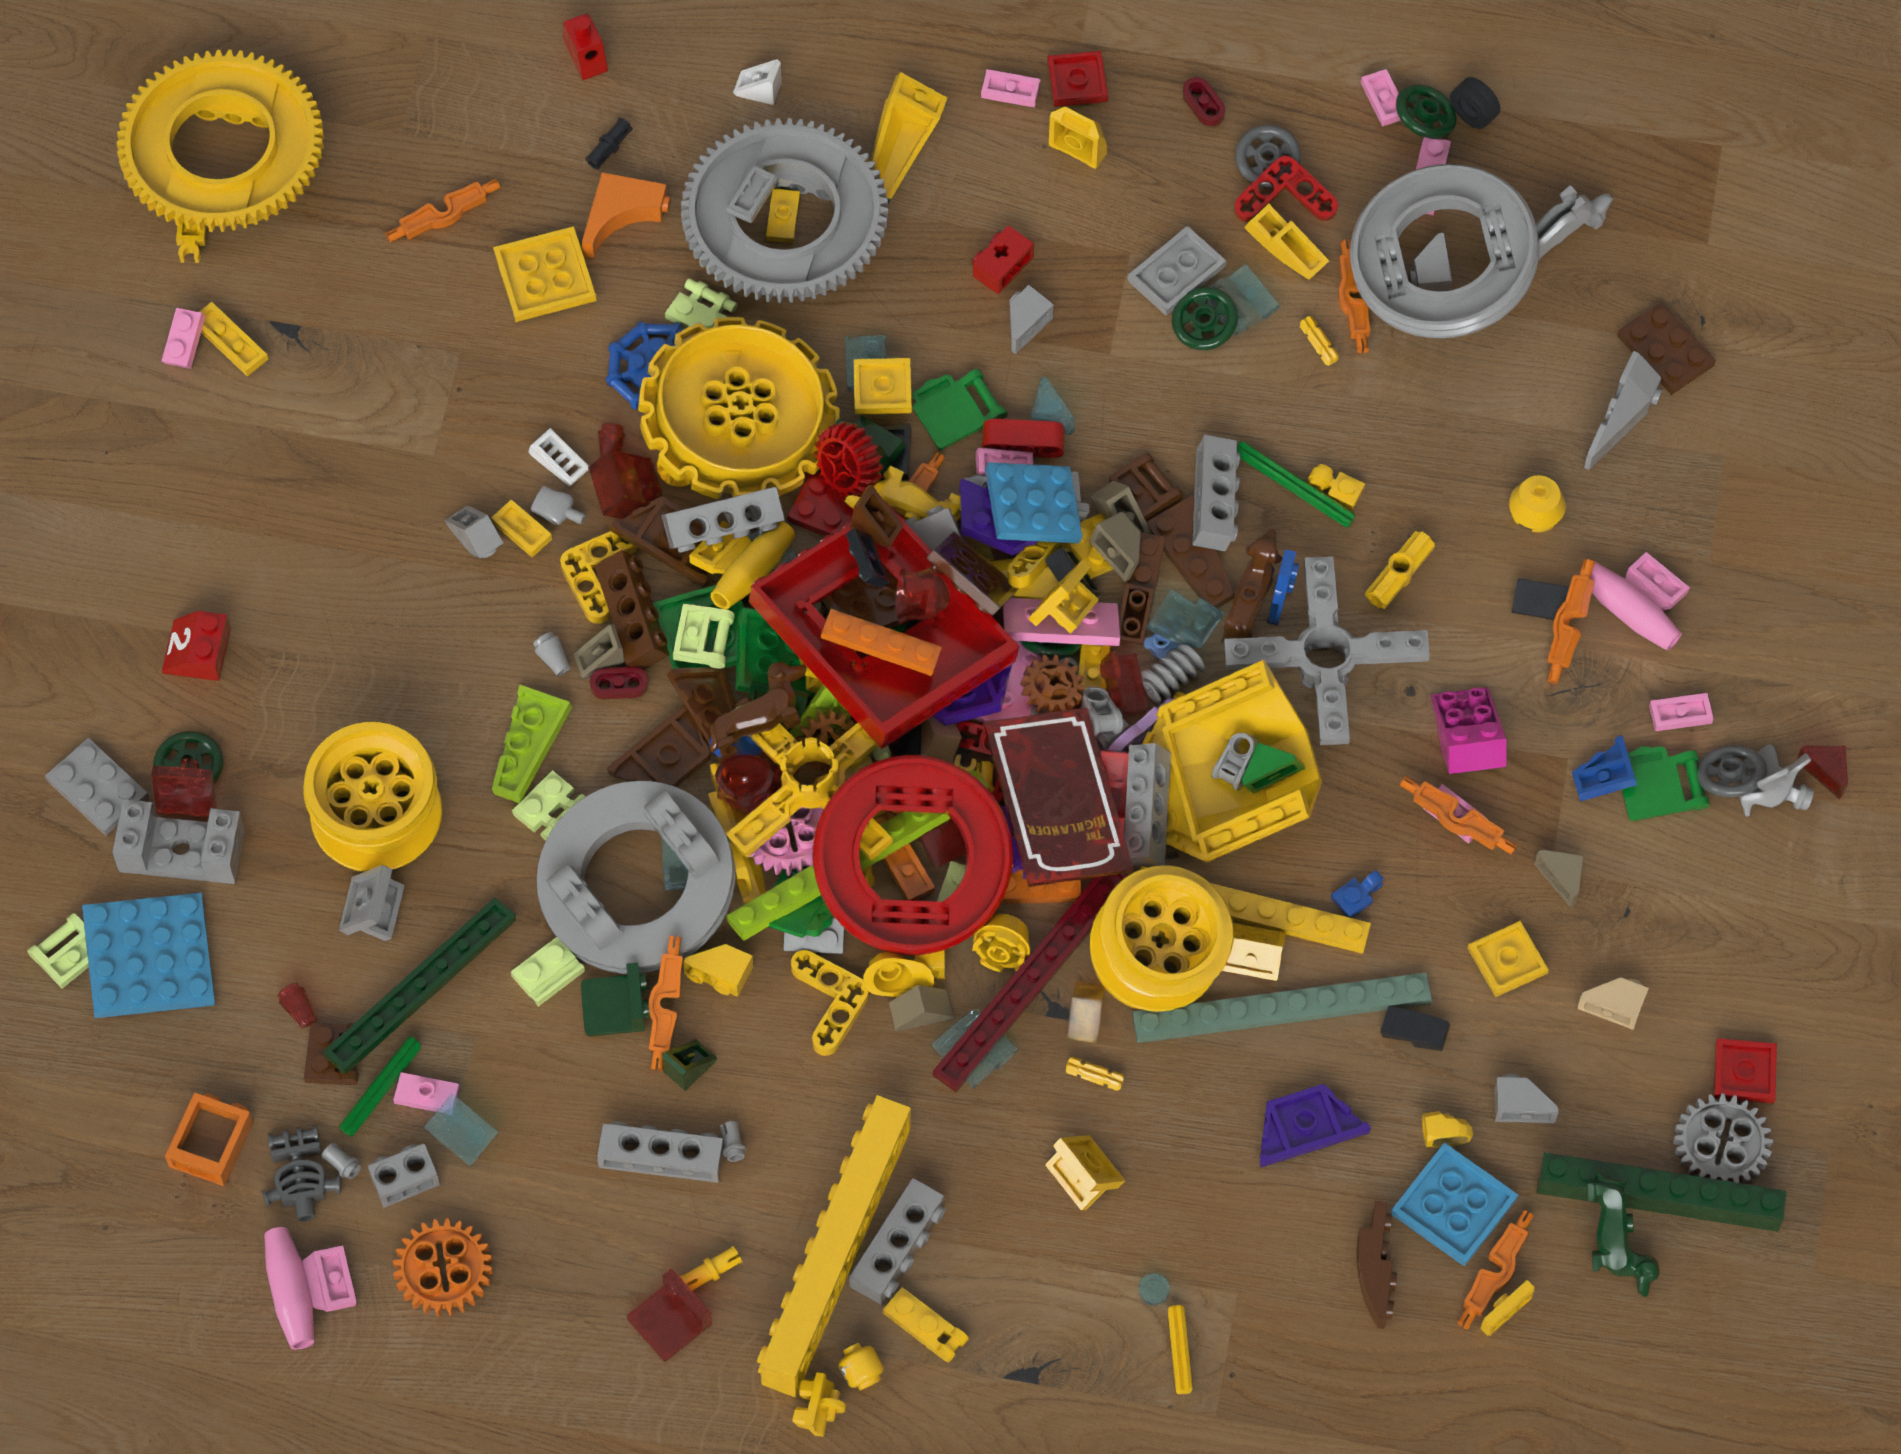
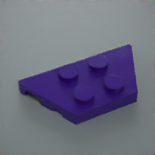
M963 478L961 479L959 486L961 534L1012 556L1024 550L1026 546L1039 542L997 539L989 490Z
M1012 664L933 715V717L944 726L1001 712Z
M1324 1084L1267 1101L1259 1165L1262 1168L1369 1134L1371 1128L1367 1122L1363 1123L1351 1112V1108L1343 1101L1338 1100L1334 1093Z

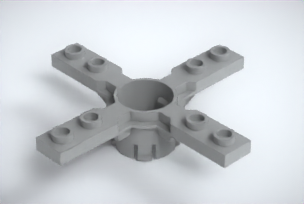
M1333 556L1304 558L1309 628L1303 631L1297 640H1286L1282 636L1224 639L1226 670H1240L1265 660L1269 668L1298 667L1300 678L1302 679L1304 676L1302 684L1309 689H1312L1315 685L1320 745L1349 744L1350 734L1345 685L1349 681L1348 676L1356 664L1429 661L1427 630L1369 633L1366 637H1353L1346 629L1338 625V603ZM1334 643V650L1342 657L1345 655V662L1338 667L1322 668L1311 663L1306 654L1312 649L1332 648Z

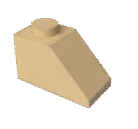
M1620 977L1582 992L1577 1009L1634 1030L1649 988L1643 986L1638 980Z

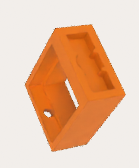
M194 1092L166 1152L165 1158L168 1166L225 1186L253 1125L249 1110L238 1103H232L231 1105L223 1103L217 1096L210 1093L201 1095ZM200 1109L237 1121L219 1163L182 1150Z

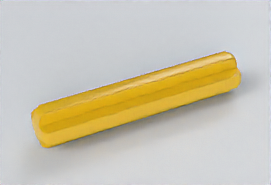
M1172 1305L1168 1308L1176 1393L1180 1395L1192 1393L1193 1386L1185 1308L1183 1305Z

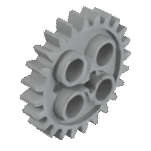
M1722 1093L1719 1101H1715L1714 1097L1710 1094L1707 1104L1699 1098L1695 1104L1696 1108L1688 1105L1686 1109L1687 1115L1681 1114L1678 1120L1681 1124H1676L1674 1132L1678 1135L1673 1140V1144L1679 1145L1675 1150V1155L1684 1156L1680 1161V1167L1690 1166L1687 1175L1697 1173L1699 1177L1739 1183V1180H1741L1744 1184H1749L1750 1176L1757 1179L1760 1174L1759 1169L1765 1170L1767 1162L1764 1159H1770L1772 1152L1768 1148H1771L1773 1140L1766 1138L1770 1135L1771 1128H1762L1766 1118L1761 1117L1757 1119L1755 1117L1758 1108H1754L1751 1111L1747 1110V1100L1738 1105L1737 1096L1735 1095L1730 1102H1727L1725 1095ZM1729 1118L1731 1124L1721 1156L1720 1165H1715L1714 1162L1724 1130L1725 1120ZM1713 1120L1719 1127L1710 1128L1705 1124V1121ZM1734 1129H1743L1747 1132L1748 1136L1741 1137L1735 1133ZM1706 1147L1712 1154L1703 1155L1697 1148ZM1727 1156H1736L1740 1159L1741 1163L1733 1164L1728 1160Z

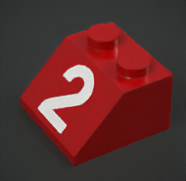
M196 611L174 619L162 674L219 681L231 632L227 614Z

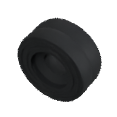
M1468 77L1464 79L1450 94V102L1457 115L1473 128H1485L1501 111L1499 100L1494 92L1477 78Z

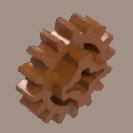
M1043 655L1040 662L1034 659L1030 667L1027 666L1025 668L1024 676L1020 682V685L1024 687L1021 694L1022 696H1029L1028 706L1037 705V713L1045 709L1047 710V716H1051L1053 711L1062 716L1065 709L1072 712L1075 704L1078 705L1080 703L1081 695L1085 689V686L1081 684L1084 677L1083 675H1076L1077 666L1071 668L1067 666L1069 659L1066 658L1063 662H1059L1058 655H1054L1053 660L1049 661L1048 657Z
M828 709L826 715H823L818 710L816 711V719L813 720L809 716L806 717L809 723L807 727L799 726L803 736H797L796 740L798 742L802 741L805 747V738L813 737L817 738L819 747L820 741L824 744L829 742L828 746H831L850 730L855 723L850 718L845 719L846 715L841 711L835 716V712L832 709ZM830 724H837L841 726L842 729H839L838 727L833 729L830 726ZM819 761L806 763V765L811 763L810 767L814 771H817L821 766V770L825 774H828L831 767Z

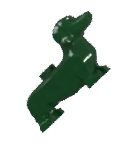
M1599 1170L1595 1174L1596 1179H1587L1588 1201L1595 1200L1599 1196V1204L1601 1206L1597 1228V1245L1599 1250L1592 1251L1593 1272H1597L1601 1267H1605L1616 1276H1635L1638 1293L1643 1297H1648L1651 1282L1659 1277L1660 1268L1658 1261L1649 1255L1638 1254L1630 1248L1628 1232H1634L1633 1214H1626L1624 1184L1619 1180L1606 1179Z

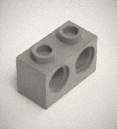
M424 1143L421 1145H409L403 1148L401 1153L391 1157H379L368 1166L370 1177L383 1208L440 1185L438 1174ZM415 1163L424 1165L423 1169L416 1172L411 1171L410 1167ZM386 1175L396 1176L395 1180L390 1183L381 1181Z

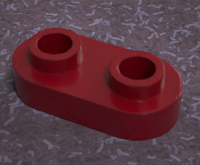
M1199 77L1188 79L1183 86L1184 101L1202 124L1206 126L1219 125L1225 117L1224 103L1205 79ZM1198 93L1200 96H1193L1192 94ZM1208 113H1213V114H1215V115H1214V116H1209V115H1207V114H1208Z
M638 667L603 668L592 674L590 688L595 697L603 700L637 698L647 691L648 677L646 672ZM633 682H636V683L639 684V685H638L637 687H635V688H632V687L629 686V685H630L631 683H633ZM603 684L610 685L607 689L600 688Z

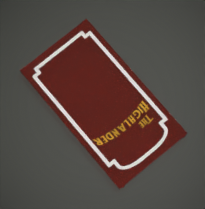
M1087 708L985 721L984 729L1028 887L1133 872V865Z

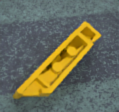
M714 763L710 765V771L716 791L708 793L709 807L726 834L750 814L751 805L744 770L725 771L722 764ZM729 841L735 862V880L743 902L748 903L766 892L761 864L755 865L754 857L745 858Z

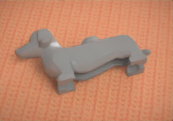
M1571 185L1559 194L1562 203L1552 206L1536 223L1539 239V259L1584 223L1594 229L1601 227L1606 218V211L1614 200L1613 196L1603 194L1590 201L1585 195H1577L1576 190Z

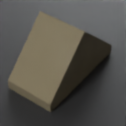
M609 624L573 654L582 679L591 678L592 674L599 669L625 667L623 648L614 624Z
M1540 850L1537 852L1534 865L1570 908L1574 907L1579 894L1583 856Z
M917 985L889 1002L896 1032L954 1019L948 992L945 989Z

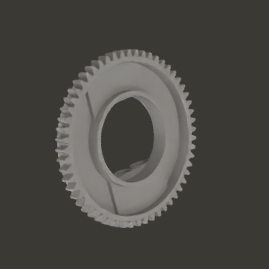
M777 118L775 125H771L767 119L765 120L764 127H761L758 122H754L753 130L744 125V133L741 134L735 129L733 130V138L725 134L723 136L724 144L716 140L714 142L715 150L709 147L706 149L707 157L702 155L699 157L700 164L693 165L694 173L689 172V182H685V191L682 193L683 201H681L683 231H685V240L688 241L689 249L693 250L694 258H699L701 267L706 266L708 275L714 273L715 281L723 280L724 287L727 288L733 284L735 293L744 289L745 297L753 292L755 293V300L765 295L766 302H770L772 297L776 296L778 303L782 302L783 297H787L789 302L793 303L794 297L798 296L802 302L806 297L816 299L817 294L825 296L826 291L830 289L836 291L839 284L847 285L846 280L848 278L854 280L856 271L861 273L864 271L863 263L869 265L871 263L870 256H876V247L881 246V238H884L885 228H887L888 198L884 188V180L880 179V171L875 170V162H869V154H862V147L860 145L854 147L853 139L845 141L844 133L835 137V129L831 128L828 132H825L824 124L814 129V121H810L807 126H804L803 119H799L797 124L793 125L792 119L788 118L786 124L783 125L780 118ZM755 165L778 176V182L774 188L783 186L789 190L800 191V194H807L809 192L822 200H831L834 206V215L829 227L818 239L803 247L782 250L765 247L750 239L740 228L736 217L727 213L726 207L752 166Z

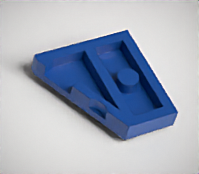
M1286 549L1284 551L1267 623L1279 624L1286 592L1292 593L1299 567L1298 563H1294L1295 551Z
M1622 735L1614 739L1615 745L1603 753L1600 750L1591 757L1588 763L1582 764L1572 772L1580 802L1637 785Z

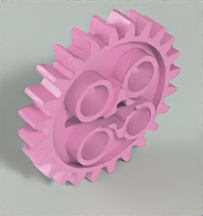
M758 801L757 805L760 806L763 802ZM801 807L791 816L790 822L797 852L792 851L788 830L785 825L753 852L749 858L754 857L755 865L763 863L764 871H768L773 866L775 875H778L782 869H786L787 876H790L792 869H797L799 873L803 871V867L812 866L814 836L823 809Z

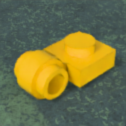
M1324 464L1314 467L1308 477L1309 484L1321 492L1329 490L1327 496L1353 511L1365 488V483L1342 472H1339L1337 478L1333 479V470Z

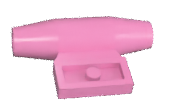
M1647 552L1628 568L1625 578L1595 562L1590 577L1595 581L1592 594L1604 607L1637 634L1667 651L1670 650L1678 642L1682 632L1663 610H1670L1688 594L1690 587Z
M273 1228L265 1232L264 1240L266 1272L276 1315L290 1348L294 1350L310 1347L315 1342L313 1308L329 1312L356 1306V1297L344 1247L342 1245L313 1251L311 1255L302 1261L288 1228Z

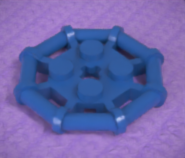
M640 321L637 322V326L618 341L610 343L608 347L610 352L609 369L606 382L608 386L613 387L631 404L632 409L638 410L642 379L644 377H652L648 374L650 361L664 344L675 346V335L684 330L681 323L655 324ZM647 334L669 335V337L667 340H664L659 337L649 340ZM641 337L642 344L632 352L626 350L629 345ZM621 358L628 361L627 372L620 373ZM632 382L639 389L638 393L632 391L625 383Z

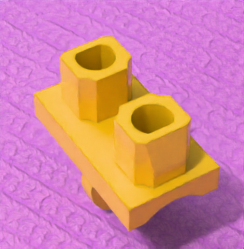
M816 1373L815 1379L801 1380L800 1396L803 1399L810 1400L808 1408L797 1407L794 1410L792 1419L798 1427L809 1429L815 1436L824 1437L827 1421L834 1422L835 1414L844 1413L847 1406L839 1400L840 1391L834 1390V1382L827 1380L825 1373Z

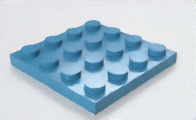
M202 893L82 905L94 1018L215 1005Z

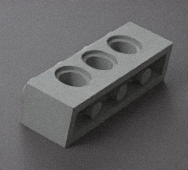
M1204 435L1196 449L1192 545L1226 551L1230 542L1236 540L1238 525L1234 524V517L1237 515L1239 502L1235 500V493L1238 491L1240 478L1236 476V469L1240 463V453L1237 452L1236 440Z
M777 487L661 515L670 549L678 547L679 552L695 549L694 543L704 540L706 546L723 542L722 536L732 533L734 539L751 535L750 529L761 527L762 532L778 528L777 522L785 520ZM749 505L754 506L758 511L757 519L753 522L745 517V509ZM722 512L730 517V525L726 529L721 528L717 523V517ZM694 519L699 520L703 525V530L698 536L693 535L689 529V525Z
M1156 743L1129 745L1123 860L1138 868H1141V866L1165 865L1171 752Z
M611 1122V1124L603 1123L597 1159L599 1168L719 1183L724 1145L723 1138H718L717 1135L712 1133L693 1135L681 1129H672L669 1132L658 1130V1128L650 1125H643L641 1128L629 1127L623 1122ZM630 1142L639 1145L637 1149L632 1151L624 1149V1146ZM659 1146H665L669 1149L665 1154H656L654 1152ZM688 1150H696L699 1153L694 1158L684 1156V1153Z
M912 1178L849 1276L850 1288L880 1305L886 1297L890 1299L899 1285L897 1279L902 1272L906 1274L911 1268L915 1259L912 1255L918 1247L922 1249L930 1237L928 1230L933 1223L938 1224L946 1211L944 1195ZM919 1214L923 1219L919 1222H911L908 1220V1216ZM902 1238L907 1241V1244L903 1247H896L892 1244V1241ZM881 1263H887L892 1268L887 1272H880L876 1269V1266Z

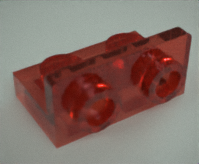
M951 818L917 838L918 842H922L933 868H938L966 854L963 836Z

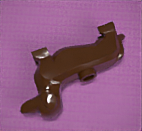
M1269 529L1262 537H1259L1250 546L1246 547V553L1252 559L1246 566L1233 605L1226 618L1221 642H1224V639L1252 638L1254 621L1274 580L1272 576L1275 569L1272 563L1277 564L1282 561V557L1278 554L1276 531L1274 529Z
M784 662L770 665L767 674L769 691L754 700H751V698L741 699L736 703V708L719 716L709 729L712 738L709 751L714 753L718 748L722 758L725 760L738 754L736 746L731 745L738 741L740 737L774 729L780 722L785 725L787 730L801 724L795 708L796 695L791 684L805 675L806 666L790 667Z

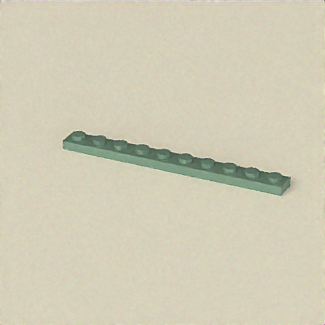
M1418 973L1192 1003L1171 1011H1132L1136 1042L1143 1043L1384 1011L1388 1009V1006L1406 1008L1429 1005L1432 998L1427 973Z

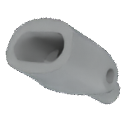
M546 486L540 489L531 507L532 513L545 518L554 525H561L566 518L582 525L586 518V514L572 508L574 501L569 494L557 492Z

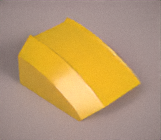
M1063 107L1051 112L1049 146L1097 169L1107 154V143L1101 124L1069 107Z

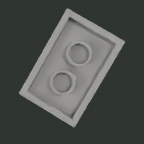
M1186 226L1129 273L1127 281L1167 316L1189 291L1202 287L1225 268L1226 260L1191 228Z
M89 738L45 775L46 780L105 836L118 826L123 799L145 802L149 798L148 793Z

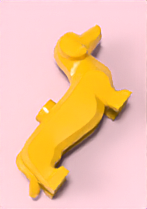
M889 466L887 471L883 473L882 478L884 480L874 486L882 499L895 512L904 515V521L912 517H916L917 521L928 517L927 511L941 505L943 509L951 508L956 522L958 519H961L960 496L951 493L948 500L937 501L918 485L907 481L902 482L901 479L904 472L892 466ZM851 495L846 497L844 502L854 509L860 497Z

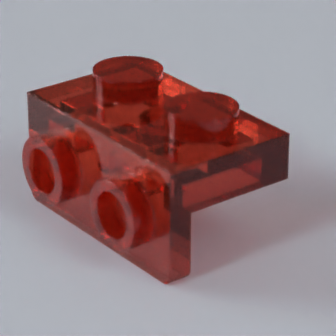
M1117 652L1108 653L1101 660L1100 673L1102 678L1105 679L1107 692L1115 706L1120 709L1121 714L1145 712L1148 709L1137 654L1117 656Z

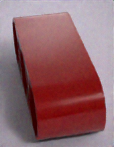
M989 419L983 423L982 448L1033 452V458H1058L1064 454L1065 427L1062 423L1012 419Z

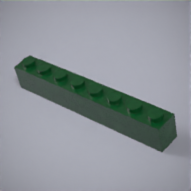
M1545 1152L1540 1164L1537 1185L1538 1194L1588 1201L1587 1179H1596L1595 1174L1600 1170L1606 1179L1619 1180L1624 1184L1626 1208L1776 1232L1779 1231L1784 1219L1786 1191ZM1599 1196L1595 1200L1588 1202L1599 1203Z

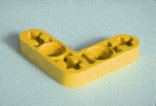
M611 531L568 549L562 554L560 559L562 572L585 616L590 622L595 624L604 623L610 617L600 582L594 573V570H596L595 565L620 550L630 554L637 550V547L633 544L626 545L625 542H621V537ZM611 541L613 542V546L616 547L615 551H612V546L610 543ZM599 546L608 550L607 554L600 558L592 555V550ZM573 559L575 562H578L580 573L576 575L573 565H569V560ZM585 580L594 584V587L587 592H582L578 589L579 583ZM593 598H595L598 607L603 609L602 613L593 610V603L591 601Z
M1039 541L1034 545L1026 546L1007 568L1008 583L1015 588L1030 586L1048 566L1045 562L1046 558L1060 549V542Z
M800 950L791 959L793 975L797 979L835 998L812 1035L814 1050L820 1055L828 1056L838 1050L867 1003L869 991L863 984L862 978L811 951ZM808 960L810 968L805 967L803 970H800L798 962L804 963ZM814 970H818L816 978H814ZM832 972L839 979L833 985H826L821 980L822 976ZM857 987L861 988V995H855L852 1000V1006L848 1004L851 997L850 989L855 991ZM844 1010L849 1014V1019L844 1023H838L832 1018L834 1012ZM831 1027L834 1030L831 1034L832 1044L826 1043L823 1046L821 1045L820 1037L825 1039Z

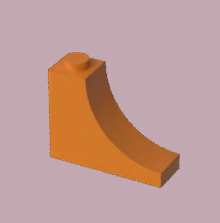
M602 172L582 239L583 256L594 259L603 241L613 232L626 225L644 221L662 222L664 212L668 213L671 206V196L667 195V185Z

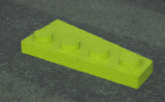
M519 684L517 703L513 707L511 714L510 730L506 733L504 752L500 756L492 786L494 795L520 803L572 710V705L569 701Z

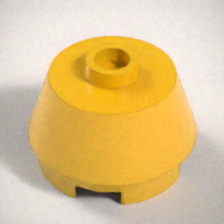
M1537 475L1529 477L1515 487L1509 498V508L1514 521L1518 525L1520 523L1532 529V532H1545L1552 529L1563 518L1566 510V501L1555 481L1546 476Z
M1009 914L993 915L973 936L974 944L972 950H976L977 954L981 957L980 963L993 971L1002 972L1003 968H1015V971H1017L1030 956L1029 930L1025 923L1015 916Z

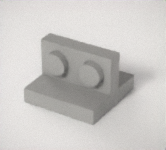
M381 865L351 878L338 931L350 935L361 930L383 941L392 939L405 885L390 879L391 868Z

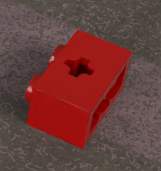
M1008 225L1002 232L998 231L992 237L990 245L984 251L980 250L972 260L973 277L999 295L1034 258V243Z

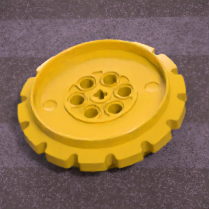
M742 317L714 319L712 328H706L702 323H697L675 335V346L664 344L650 361L648 374L652 377H644L642 379L638 410L646 413V415L641 417L640 428L648 448L661 451L658 456V463L675 480L681 481L684 478H688L692 481L691 489L714 499H720L724 493H729L732 497L771 487H777L778 495L781 496L798 488L804 482V472L815 474L820 469L816 466L818 458L814 456V453L817 451L815 443L819 441V435L824 430L835 424L840 414L839 407L831 404L836 401L837 397L834 380L828 369L817 368L819 362L818 354L800 338L793 341L787 340L784 328L758 320L756 325L750 326L745 323V319ZM731 382H738L741 386H734ZM763 393L767 397H759L757 394ZM713 395L716 396L718 399L712 400L707 396ZM765 418L768 419L770 422L764 423L759 419ZM711 421H718L721 425H714ZM743 432L748 436L742 437L739 436L737 433Z

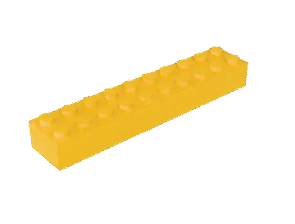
M878 1095L874 1103H868L864 1111L862 1120L865 1123L862 1131L857 1129L851 1143V1147H854L851 1156H845L839 1172L842 1174L839 1184L834 1183L828 1196V1200L831 1201L827 1211L822 1210L816 1224V1227H819L818 1233L815 1238L811 1236L805 1248V1254H807L804 1265L798 1264L793 1276V1281L796 1282L792 1292H786L781 1304V1308L784 1309L780 1319L775 1318L769 1332L772 1338L769 1346L764 1345L758 1356L757 1363L760 1364L758 1373L761 1374L762 1385L795 1398L798 1395L801 1380L807 1374L911 1131V1107Z

